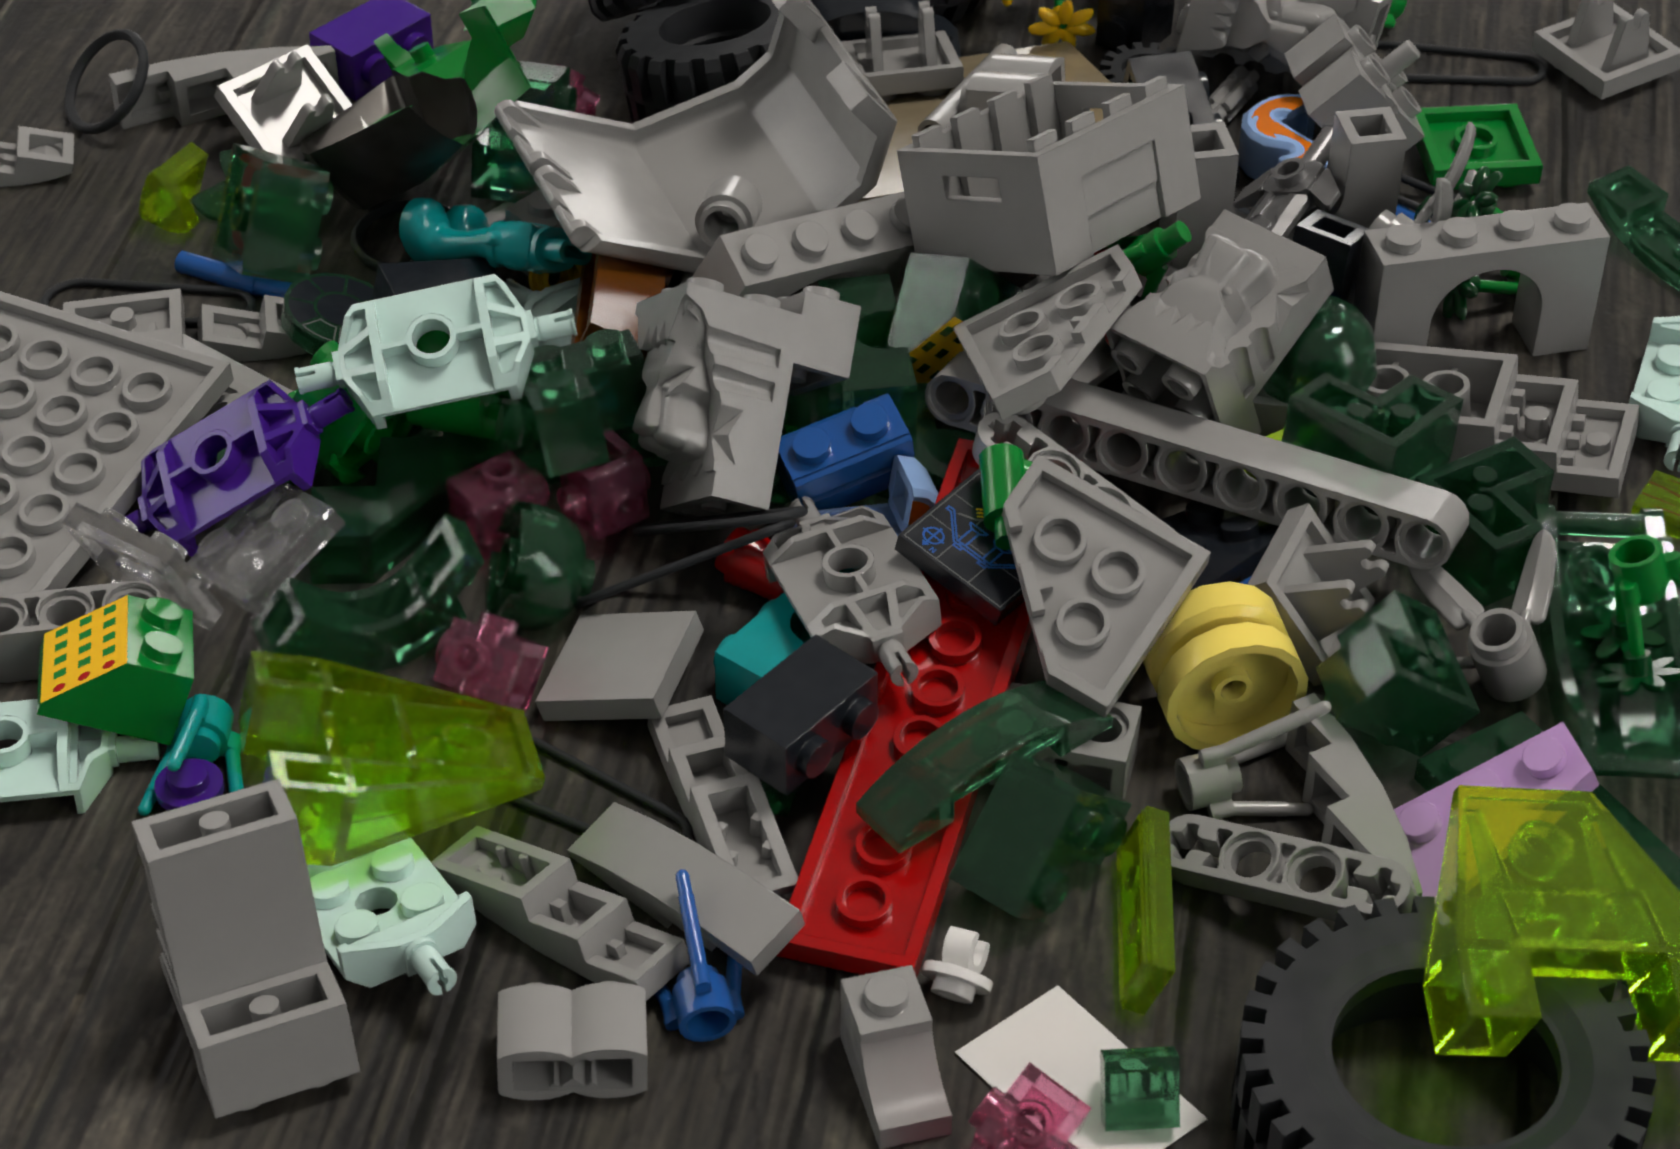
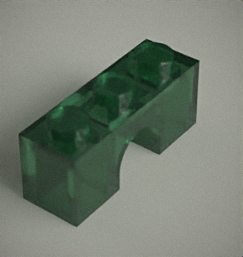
M889 274L818 280V286L839 292V300L861 306L850 377L847 380L824 386L828 416L835 415L852 407H858L864 402L888 393L909 432L917 433V382L908 347H898V307Z

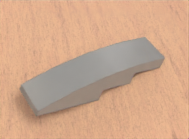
M302 46L218 52L150 64L143 92L136 105L119 124L125 130L175 116L181 126H186L226 115L214 98L218 85ZM309 46L339 86L335 50L332 46ZM137 68L109 74L115 111L127 97L133 85Z
M1315 693L1292 701L1290 714L1319 703L1321 700ZM1331 712L1287 732L1285 749L1306 771L1302 801L1313 806V813L1324 824L1321 843L1390 858L1401 863L1408 870L1418 896H1422V888L1405 832L1383 785L1348 732ZM1354 876V877H1353V887L1360 888V887H1359V884H1358V882H1357V880H1356V878H1355V876ZM1388 885L1383 894L1369 893L1372 902H1374V900L1382 899L1387 895L1396 896L1397 893L1393 885Z
M712 695L669 705L662 718L648 719L647 726L684 816L692 826L693 835L697 843L742 870L777 895L781 896L792 893L798 876L760 780L751 772L749 773L748 770L725 756L724 726Z
M616 802L567 850L571 858L667 929L673 923L684 931L675 874L678 870L685 869L690 875L704 947L711 952L718 947L756 976L761 973L805 925L798 908L742 870L656 820Z
M475 826L431 861L457 895L468 891L472 896L474 908L482 915L536 951L592 982L616 981L641 986L646 989L647 1001L690 963L684 939L634 921L627 898L578 881L571 859L486 828Z

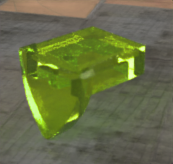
M190 142L162 165L147 174L139 204L140 217L173 233H188L199 224V219L188 200L200 192L209 154Z

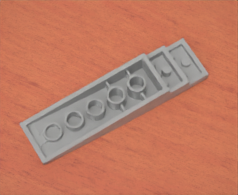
M1300 335L1253 400L1262 430L1260 435L1263 436L1280 431L1294 421L1317 420L1334 438L1336 443L1334 452H1338L1339 446L1346 442L1367 440L1373 442L1375 446L1400 456L1402 466L1517 486L1619 498L1639 425V405L1578 399L1577 379L1518 374L1517 354Z

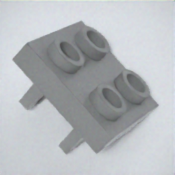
M1581 0L1576 17L1534 32L1531 50L1601 100L1680 69V48L1649 28L1650 14L1644 9L1639 8L1633 17L1617 6L1614 0Z
M929 1L918 2V33L882 37L880 14L877 13L876 6L865 7V39L841 41L884 102L894 99L897 94L918 92L924 96L944 95L949 92L950 88H956L964 80L963 65L945 30L935 31L933 8H930Z
M308 44L218 85L214 96L259 159L273 158L303 167H308L312 164L301 152V142L352 105ZM361 117V120H362V123H363V127H364V129H365V128H367L368 126H367V124L365 123V121H364V120L362 119V117ZM265 166L270 173L285 177L293 174L292 172Z
M1307 503L1287 511L1247 585L1257 587L1273 599L1309 680L1313 686L1335 681L1375 602L1374 597L1366 586L1384 577L1389 568V563L1383 559L1367 560V558L1371 557L1376 547L1372 540L1336 543L1311 505Z

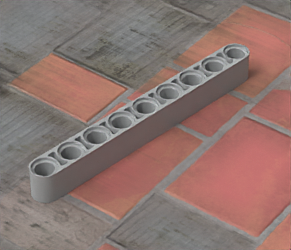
M965 351L959 352L927 384L925 402L929 411L938 420L948 425L976 433L979 422L984 416L992 412H998ZM1071 378L1060 392L1046 398L1044 404L1038 409L1027 414L1018 415L1094 470L1276 526H1280L1289 509L1309 503L1336 543L1369 539L1376 544L1372 555L1416 569L1432 570L1439 568L1447 562L1469 525V512L1465 503L1458 496L1446 490ZM1128 435L1132 436L1138 443L1134 442ZM1185 452L1191 454L1197 461L1191 459ZM1244 470L1252 473L1256 479L1250 477ZM1303 488L1312 491L1317 498L1309 495ZM1363 506L1372 509L1378 516L1369 513ZM1424 525L1435 528L1440 535L1429 531Z

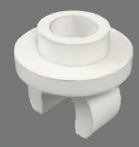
M950 926L943 944L942 961H924L921 973L933 980L931 987L933 993L965 1004H972L975 994H990L993 982L980 974L986 964L990 944L978 940L980 935L978 932Z

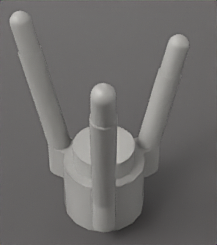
M1321 701L1221 745L1200 749L1198 754L1178 758L1175 761V777L1185 807L1189 811L1206 808L1209 817L1215 819L1231 816L1287 817L1312 815L1314 808L1309 803L1232 801V794L1241 792L1243 787L1239 764L1285 747L1287 732L1328 714L1332 708L1331 704L1328 701Z

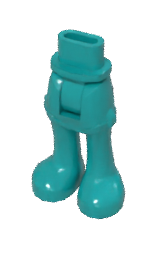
M413 198L406 204L399 222L400 239L405 251L414 262L485 258L489 265L494 268L505 266L514 271L543 274L562 272L571 269L574 265H586L592 257V253L583 252L573 245L563 228L520 220H500L493 222L489 227L488 219L484 212L474 205H454L445 213L442 204L432 198Z

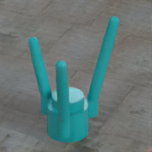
M196 694L187 699L171 746L167 745L166 752L138 806L137 811L141 816L149 815L157 801L154 783L158 774L166 766L173 772L179 770L184 759L198 758L213 762L218 757L223 756L226 761L229 793L244 789L240 756L244 737L232 731L234 713L231 706L223 699L207 694Z

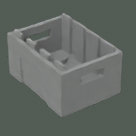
M1045 73L1025 82V91L1016 94V90H1008L987 100L988 108L979 111V107L969 108L950 117V126L942 129L941 125H933L912 135V144L897 150L917 265L1057 276L1093 257L1095 252L1161 217H1168L1201 199L1185 85L1167 84L1166 76H1157L1145 83L1053 81L1052 73ZM1090 108H1102L1104 119L1095 122L1094 111H1090Z

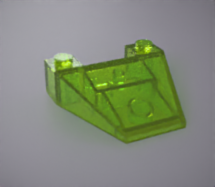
M251 651L238 717L243 754L255 755L267 761L263 783L279 779L298 820L307 866H334L542 790L545 775L524 710L321 658Z
M1458 785L1452 797L1423 981L1436 1055L1506 1057L1542 1018L1534 976L1627 979L1631 1001L1638 1012L1636 1019L1638 1030L1646 1029L1652 1045L1648 1061L1680 1062V891L1593 792Z

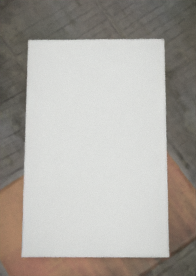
M1058 985L955 1051L965 1063L1057 1149H1165L1207 1120L1202 1113Z

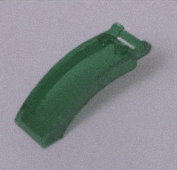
M1533 504L1530 517L1532 541L1539 531L1546 529L1554 538L1556 547L1555 577L1546 619L1543 623L1539 624L1542 656L1547 667L1546 683L1555 725L1564 722L1593 769L1595 776L1680 779V680L1665 682V690L1661 693L1650 692L1641 685L1636 693L1626 697L1620 695L1618 688H1600L1596 685V680L1606 675L1602 670V665L1608 663L1625 664L1624 655L1620 648L1611 658L1605 661L1597 660L1595 652L1601 642L1587 641L1580 636V630L1584 627L1600 624L1593 613L1594 606L1602 605L1613 611L1615 610L1614 577L1609 562V551L1616 543L1558 541V536L1628 538L1630 536L1648 535L1657 538L1661 542L1664 553L1674 551L1672 537H1666L1663 510L1660 508H1641L1639 514L1556 511L1553 504ZM1670 580L1664 597L1653 604L1640 606V614L1643 615L1650 612H1662L1664 614L1662 623L1651 631L1665 638V646L1660 649H1645L1651 651L1652 661L1671 656L1674 657V666L1672 668H1680V609L1677 587L1673 580Z

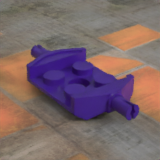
M269 379L154 448L141 460L142 496L137 498L139 509L118 522L110 532L112 538L120 547L125 548L129 543L149 531L159 530L172 543L193 558L200 553L199 547L196 545L195 536L288 480L292 481L303 491L312 487L321 443L319 434L323 432L324 427L355 411L351 397L343 388L339 387L335 392L309 406L303 400L299 402L294 401ZM227 448L223 458L216 464L217 453Z

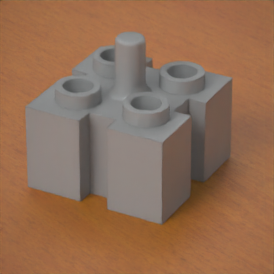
M1334 14L1284 54L1293 78L1302 86L1298 91L1306 111L1321 128L1329 116H1335L1337 111L1391 107L1407 138L1405 151L1425 137L1416 117L1421 112V108L1411 93L1403 87V84L1408 81L1403 70L1420 57V52L1410 40H1406L1381 59L1374 52L1376 51L1375 44L1359 25L1356 24L1350 29Z

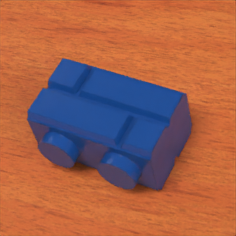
M886 393L864 402L858 407L849 408L781 436L777 459L779 477L791 502L798 498L802 506L805 507L802 497L807 496L814 501L817 510L845 507L888 489L894 456L914 457L913 439L892 398Z

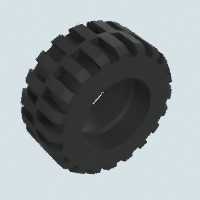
M662 0L657 2L656 7L651 10L644 9L638 13L635 21H629L625 25L616 44V55L631 121L635 123L732 83L768 51L780 12L772 0Z

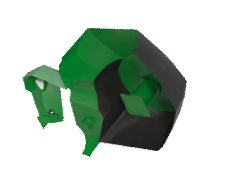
M471 0V7L459 13L465 25L463 31L468 30L472 37L468 41L441 45L434 49L431 48L428 42H424L406 51L397 45L388 33L377 38L373 42L383 54L393 75L301 142V152L324 180L357 209L366 210L422 184L462 152L497 119L494 110L498 103L503 100L515 102L531 88L510 46L524 38L537 0ZM362 119L365 121V123H366L367 126H368V127L365 128V129H364V126H363V123H362Z

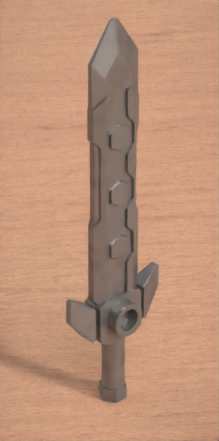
M1329 116L1322 125L1321 132L1302 158H1289L1280 162L1243 188L1235 199L1234 205L1237 209L1253 207L1245 219L1287 238L1304 213L1312 210L1315 206L1326 211L1332 209L1341 194L1331 170L1325 169L1324 165L1329 160L1334 116Z

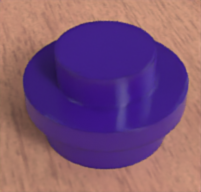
M198 758L184 759L179 770L173 772L166 766L158 774L154 783L155 795L158 803L166 811L223 795V775L221 770L210 761Z

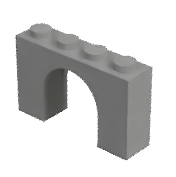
M1391 107L1335 112L1327 168L1331 170L1341 196L1331 210L1326 211L1315 206L1312 210L1304 213L1297 224L1317 209L1367 228L1386 209L1396 215L1407 138ZM1224 122L1190 125L1201 199L1168 217L1160 218L1159 227L1162 229H1166L1176 221H1182L1191 232L1192 240L1177 250V257L1168 263L1178 270L1187 267L1190 259L1201 250L1205 242L1206 230L1209 226L1213 225L1224 209L1244 219L1252 210L1248 208L1237 209L1234 205L1239 153ZM1296 225L1288 235L1287 239L1293 240Z
M900 192L719 235L692 277L708 278L721 282L725 286L724 292L740 297L746 294H762L774 298L790 296L801 288L819 281L822 287L839 292V300L861 306L859 317L869 315L880 303L891 306L921 266L917 265L905 194Z
M1588 202L1579 204L1564 203L1555 207L1523 211L1508 210L1499 214L1467 218L1452 217L1438 222L1412 225L1396 224L1388 228L1364 230L1351 318L1354 321V326L1349 339L1427 346L1433 314L1442 299L1453 288L1463 281L1484 272L1511 270L1520 273L1512 323L1531 355L1539 356L1587 349L1610 235Z

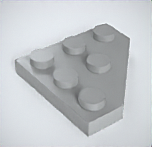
M1117 244L1069 270L1053 276L953 326V329L1001 419L1004 420L1014 414L1023 415L1030 413L1042 406L1046 398L1060 392L1143 286L1134 266Z
M1038 454L1003 504L1002 517L1046 684L1106 718L1208 565L1211 552Z

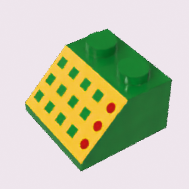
M126 595L45 633L40 645L36 715L171 746L194 681L193 611L181 608L177 603L165 598L152 597L144 599Z

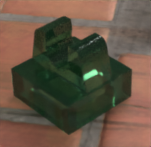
M1174 1046L1100 1050L1101 1122L1105 1132L1180 1128L1179 1055Z

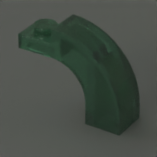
M445 514L405 565L388 579L365 589L336 592L321 589L288 576L251 624L268 666L288 673L314 679L341 680L353 679L391 669L410 662L434 648L455 631L467 618L457 596L474 580L485 561L466 522Z

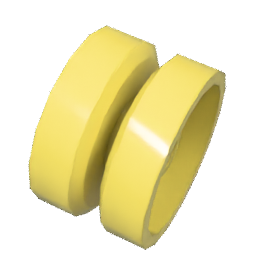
M1229 581L1202 585L1191 590L1143 661L1150 681L1157 693V698L1175 738L1192 749L1200 750L1221 745L1290 714L1292 701L1300 699L1307 694L1309 678L1273 599L1253 585Z

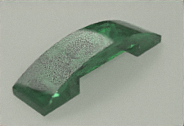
M1630 165L1590 182L1587 193L1606 224L1618 239L1647 268L1680 291V223L1664 212L1669 193Z
M1046 680L1029 683L1005 691L964 711L905 753L856 803V813L900 854L954 822V803L1046 747H1050L1060 757L1064 756L1112 727L1113 716L1108 713L1106 718L1102 717L1047 685Z

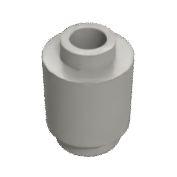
M724 176L714 181L708 188L695 215V226L701 239L712 247L719 235L755 227L762 211V198L758 189L750 181L739 176Z

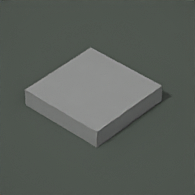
M670 611L580 615L535 700L543 720L573 721L662 718L704 631L697 612Z

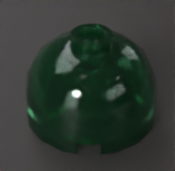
M1329 296L1265 383L1263 389L1268 395L1285 404L1306 408L1320 407L1319 397H1330L1339 394L1340 403L1354 399L1368 390L1377 376L1376 342L1371 325L1355 305L1338 297Z
M514 499L507 506L497 532L506 533L509 536L503 542L500 552L492 551L490 556L485 591L486 616L493 617L490 622L492 626L514 630L537 631L557 624L572 611L578 596L583 597L590 594L595 578V561L586 559L584 538L577 525L565 515L541 504Z

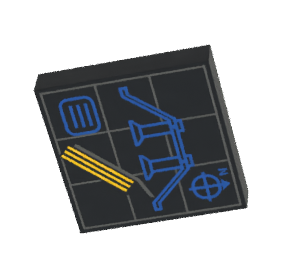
M979 469L898 535L894 550L995 626L1025 601L1012 551L998 548L995 544V533L988 530L984 525Z

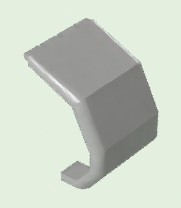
M772 0L780 12L768 51L734 82L630 124L517 100L515 102L503 100L497 104L494 110L497 119L509 139L513 142L516 151L530 174L534 177V181L550 208L555 212L556 218L573 245L583 252L693 274L711 249L701 239L696 230L695 215L708 188L714 181L724 176L733 175L743 177L754 184L762 198V211L755 227L857 203L877 185L895 131L897 119L810 0Z

